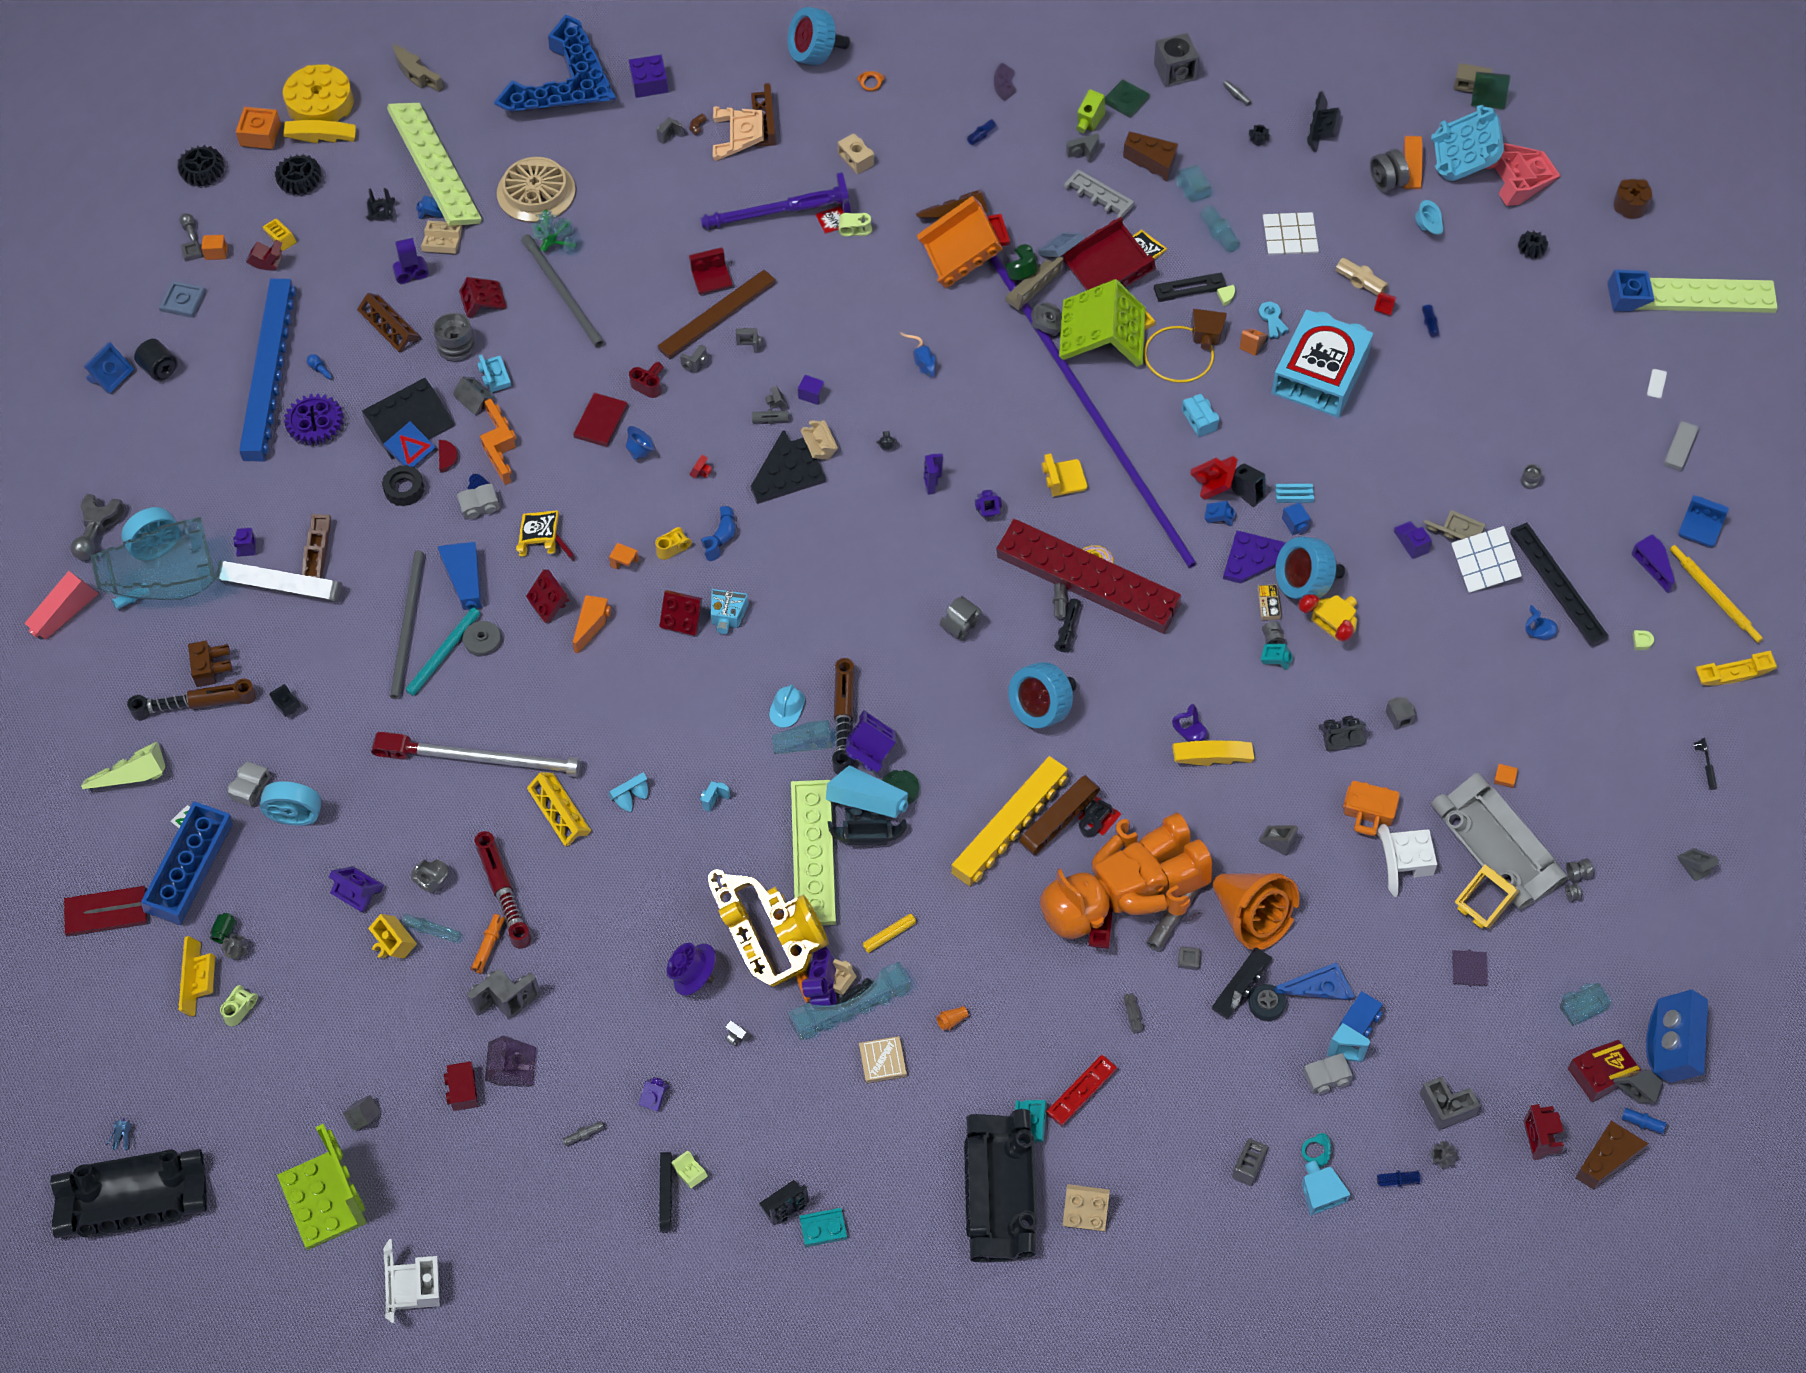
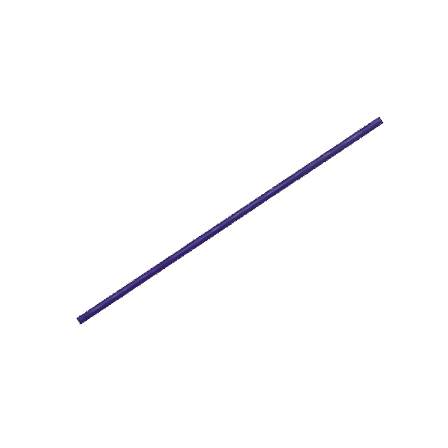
M995 255L989 260L1011 292L1017 285L1008 277L1006 268L998 256ZM1027 302L1021 309L1032 325V309ZM1034 328L1188 568L1194 567L1196 561L1066 361L1059 357V350L1048 333Z

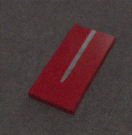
M145 886L64 898L66 937L147 924V913L143 912L141 901L146 893Z

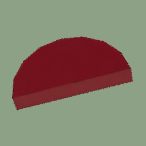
M439 440V470L442 473L448 471L450 467L457 463L458 459L456 447L446 440Z

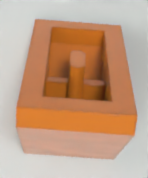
M1253 328L1245 329L1241 335L1239 349L1256 356L1268 335Z

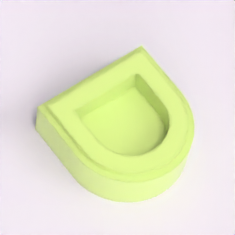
M1645 630L1633 631L1635 650H1648L1652 647L1654 637L1650 632Z

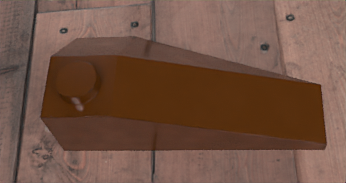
M979 189L961 195L959 200L950 199L944 202L943 205L937 204L916 212L917 217H943L972 196L981 203L985 213L988 212L983 191Z

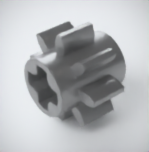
M231 934L230 938H224L221 950L225 951V956L228 958L238 959L240 955L245 956L248 943L244 942L245 938L243 936Z
M1446 1141L1434 1144V1148L1430 1153L1433 1159L1432 1163L1439 1164L1440 1168L1455 1165L1454 1161L1458 1157L1455 1151L1456 1146L1449 1145V1142Z

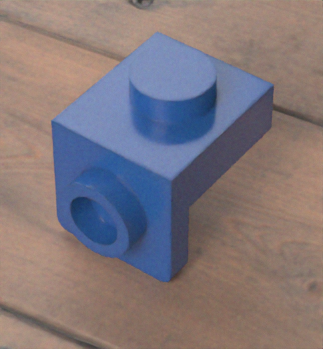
M424 195L421 202L418 201L416 211H418L419 219H422L425 214L442 218L443 214L434 198Z
M1227 501L1207 504L1204 517L1207 523L1224 520L1228 526L1233 524L1235 510Z

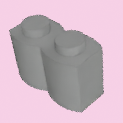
M485 484L457 494L464 519H475L481 514H491L500 509L492 484Z
M246 761L243 766L239 767L237 778L230 782L227 791L230 799L252 807L269 780L268 768Z
M1343 1053L1304 1066L1303 1069L1312 1094L1319 1093V1095L1329 1092L1331 1087L1338 1086V1088H1343L1349 1085L1353 1076Z

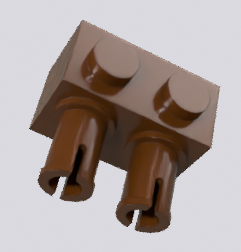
M207 640L188 644L191 676L196 687L216 684V674L232 671L230 659L213 663L216 657L230 655L228 643L211 647Z

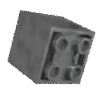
M1188 33L1156 40L1154 66L1164 87L1195 81L1197 79L1199 55Z

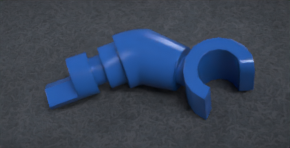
M728 506L720 507V523L712 536L701 539L702 545L706 549L704 554L708 561L716 560L721 553L719 545H724L734 537L736 524L733 520L732 508Z

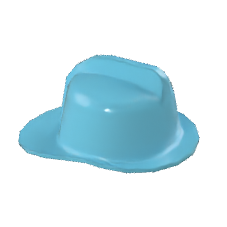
M1430 200L1422 201L1419 210L1415 214L1417 225L1422 231L1428 230L1433 234H1441L1443 232V224L1439 207Z
M792 684L779 689L770 708L769 716L772 723L782 728L795 724L800 717L805 703L804 694L794 688Z

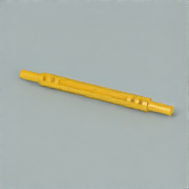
M1673 545L1670 551L1681 561L1680 564L1743 631H1746L1757 643H1760L1764 638L1753 628L1749 619L1689 556L1686 557L1676 545Z

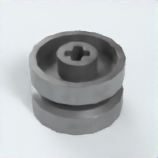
M1398 149L1386 151L1385 154L1380 153L1372 156L1370 159L1371 176L1374 184L1381 192L1393 190L1394 187H1402L1409 182L1408 164L1404 155Z

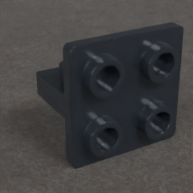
M1345 716L1340 721L1329 719L1323 721L1324 724L1318 725L1319 729L1323 731L1327 751L1365 744L1363 727H1366V723L1359 720V718Z

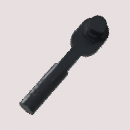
M1704 737L1698 740V742H1694L1695 750L1705 751L1707 762L1705 770L1709 790L1717 789L1714 769L1713 765H1710Z

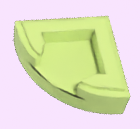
M1234 285L1217 289V295L1223 306L1228 305L1235 294Z

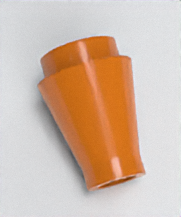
M964 1006L941 1011L936 1016V1020L943 1031L946 1029L950 1030L967 1018L968 1012Z

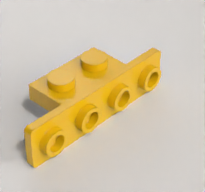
M186 936L183 947L178 1010L192 1017L195 1016L197 997L213 993L216 956L211 953L200 956L201 942Z

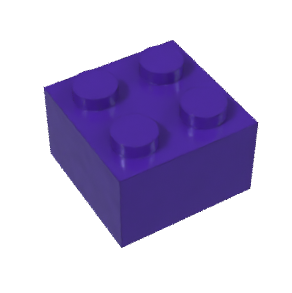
M662 54L629 59L630 74L636 98L669 93Z

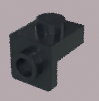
M286 684L269 693L276 708L285 717L295 713L297 709L302 707L299 701L291 694Z

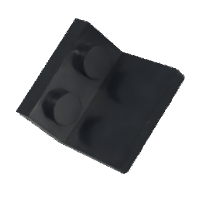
M793 1180L761 1201L759 1205L773 1225L777 1223L782 1224L789 1219L792 1213L795 1211L799 1212L807 1206L809 1202L807 1187L805 1184L799 1187L796 1181Z

